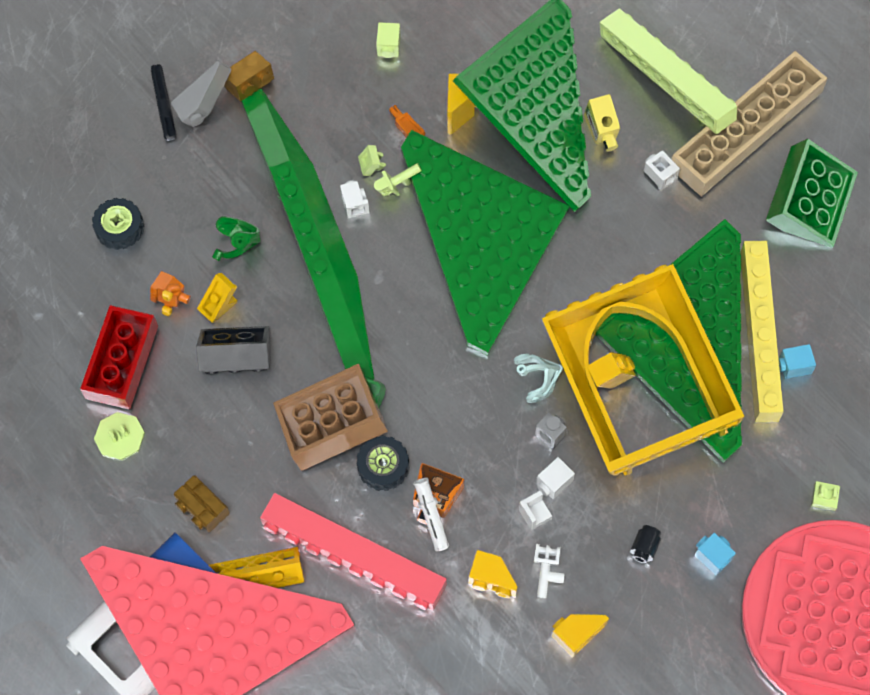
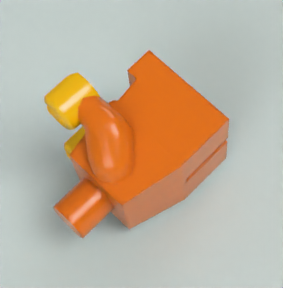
M163 271L160 272L150 287V301L155 303L159 301L165 304L162 307V314L168 317L172 313V308L174 306L177 307L180 301L188 304L191 298L190 295L184 293V285L178 279Z

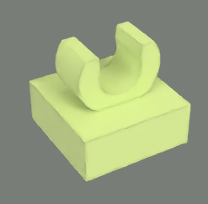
M368 145L358 156L363 176H371L375 170L381 171L386 166V163H380V159L384 156L383 153L377 152L374 145Z
M816 481L811 506L836 511L840 486Z

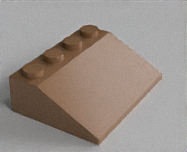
M359 364L273 403L291 457L301 471L388 432Z

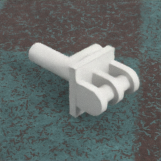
M536 544L534 563L541 564L537 597L546 599L549 581L564 582L563 573L550 572L551 565H559L561 547L553 549L550 548V545L539 547L540 544ZM538 554L545 555V559L538 558ZM549 555L556 556L555 560H549Z

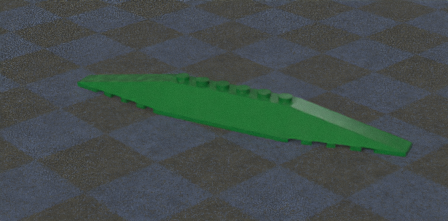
M260 88L241 102L304 260L310 281L344 369L346 370L359 364L363 374L374 379L357 273L313 163L264 91Z

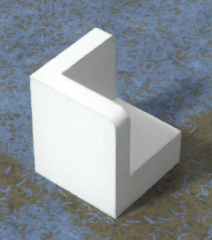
M541 491L522 500L519 505V512L531 530L552 519L551 513L542 501L543 494Z

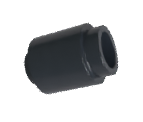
M643 525L642 529L638 530L630 550L636 561L641 563L653 561L661 542V532L657 528Z

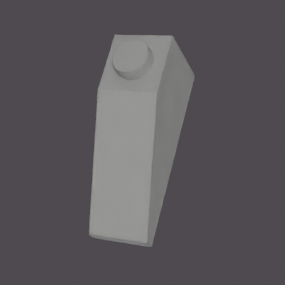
M217 61L171 101L173 108L183 123L195 127L201 124L204 118L210 114L231 72V68L228 65Z

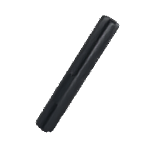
M160 64L152 65L151 75L164 139L166 141L175 140L176 131L163 68Z

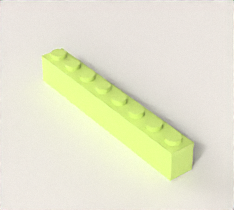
M619 8L600 21V34L604 40L715 134H718L736 121V103L723 95L718 87L711 85L702 74L694 71L686 61H682L676 56L673 50L665 47L657 37H653L644 26L636 23L629 14L624 13Z

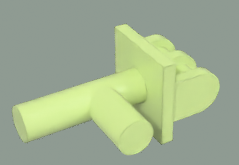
M418 163L394 177H391L384 170L382 171L384 177L374 183V188L383 196H388L392 193L399 196L400 193L396 185L403 183L405 186H409L411 184L410 177L422 170Z

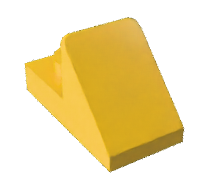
M223 273L216 274L197 309L211 323H215L237 303L238 300L233 296L237 286Z

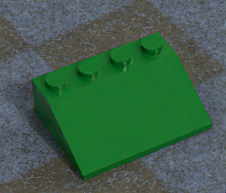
M809 139L791 146L766 221L783 232L830 248L834 247L858 172Z

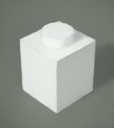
M557 457L537 476V488L544 496L549 495L554 500L574 481L575 473Z

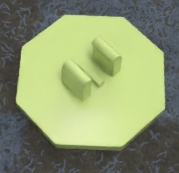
M116 412L100 421L94 440L103 456L123 460L139 451L145 432L135 416Z

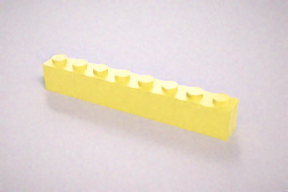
M744 241L740 254L755 422H779L783 414V401L767 241Z

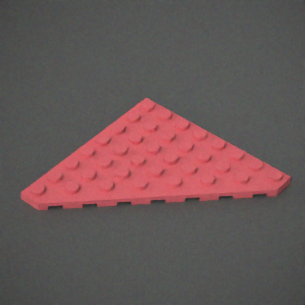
M101 546L80 558L159 695H243L354 626L342 604L105 546Z

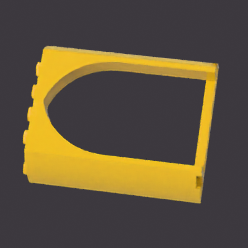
M673 264L669 266L661 265L648 275L639 274L631 282L615 284L607 292H596L583 302H572L567 305L566 309L550 311L542 318L611 475L617 476L622 472L624 476L632 474V468L716 433H719L720 437L726 435L728 428L737 426L745 417ZM613 313H627L646 318L665 330L682 353L712 420L626 455L587 368L592 341L601 324Z

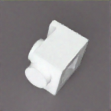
M663 150L656 155H650L646 159L644 172L658 185L660 191L678 179L680 168Z
M354 180L340 185L341 197L347 217L352 218L368 214L369 204L364 188L359 189L358 182Z

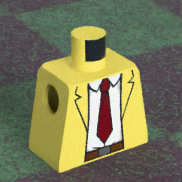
M608 94L590 99L584 113V118L594 143H603L606 151L615 150L618 148L616 138L620 125L611 96Z

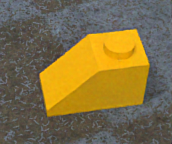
M570 614L566 619L561 617L552 626L554 629L552 638L573 658L608 624L609 618L606 615Z

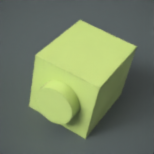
M378 22L377 56L385 58L399 57L400 23Z

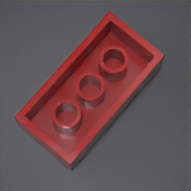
M112 305L109 306L80 388L85 399L131 409L158 329L154 315Z

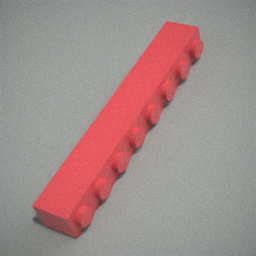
M276 493L273 494L260 517L264 525L263 528L272 534L278 532L284 535L288 542L294 545L300 543L306 546L305 549L316 556L320 553L328 557L327 560L333 565L340 566L342 564L348 567V571L357 577L364 575L370 578V582L379 588L385 586L391 589L395 596L401 599L407 597L414 601V605L423 610H427V608L434 610L447 585L446 578Z

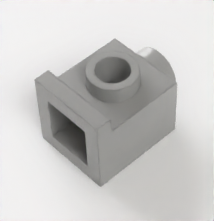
M548 412L536 425L535 436L554 450L568 434L567 426H565V422L559 416H553Z

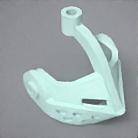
M521 354L514 358V363L520 364L517 367V371L521 376H525L531 371H545L542 387L529 392L526 397L527 402L535 403L546 399L553 392L563 367L533 354ZM525 363H537L526 367L523 365Z

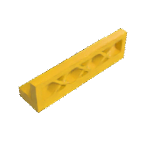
M298 547L209 565L215 572H219L218 574L274 588L304 583ZM294 556V558L283 560L284 558Z

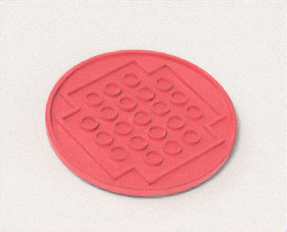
M843 520L807 523L784 533L774 540L759 556L751 569L742 597L741 616L743 632L756 664L766 678L784 695H870V526Z

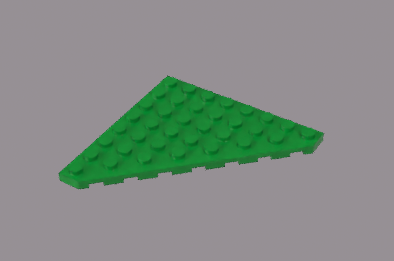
M550 0L457 75L453 82L575 212L591 197V188H588L587 183L589 170L588 161L585 160L584 155L586 142L585 134L582 133L581 127L583 123L582 107L579 106L578 99L580 96L579 80H576V70L578 67L576 54L573 52V45L575 44L574 30L570 24L572 11L562 0Z
M411 130L401 146V153L403 159H405L407 169L418 163L422 170L410 177L414 186L421 212L424 215L430 238L435 247V253L442 268L449 294L452 297L455 312L462 327L467 346L488 356L568 212L569 205Z
M724 219L670 265H674L742 410L741 234ZM613 313L601 324L595 335L613 353L623 354L626 357L629 356L635 365L633 371L636 376L689 429L712 420L682 353L665 330L646 318L627 313ZM742 421L737 426L728 428L726 435L720 437L719 433L701 439L723 463L742 446Z

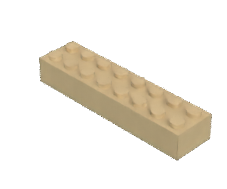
M794 51L735 102L737 105L736 121L718 134H715L706 126L673 154L672 161L680 168L678 176L702 197L823 92L828 78L799 53Z

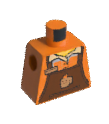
M422 463L418 479H429L433 497L437 498L438 504L436 506L439 516L445 518L464 488V479ZM415 489L413 506L419 508L418 503L420 501ZM420 510L417 520L427 525L423 511Z

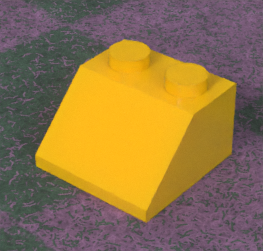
M449 74L448 135H452L473 118L474 108H477L453 82L459 74Z

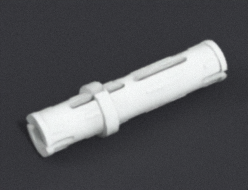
M418 479L413 484L420 501L418 506L423 511L434 550H445L449 547V543L437 510V498L433 497L429 479Z

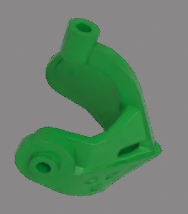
M227 216L218 218L216 221L217 230L230 237L232 246L237 249L225 252L216 248L212 258L220 261L221 258H234L257 243H261L259 228L238 218Z

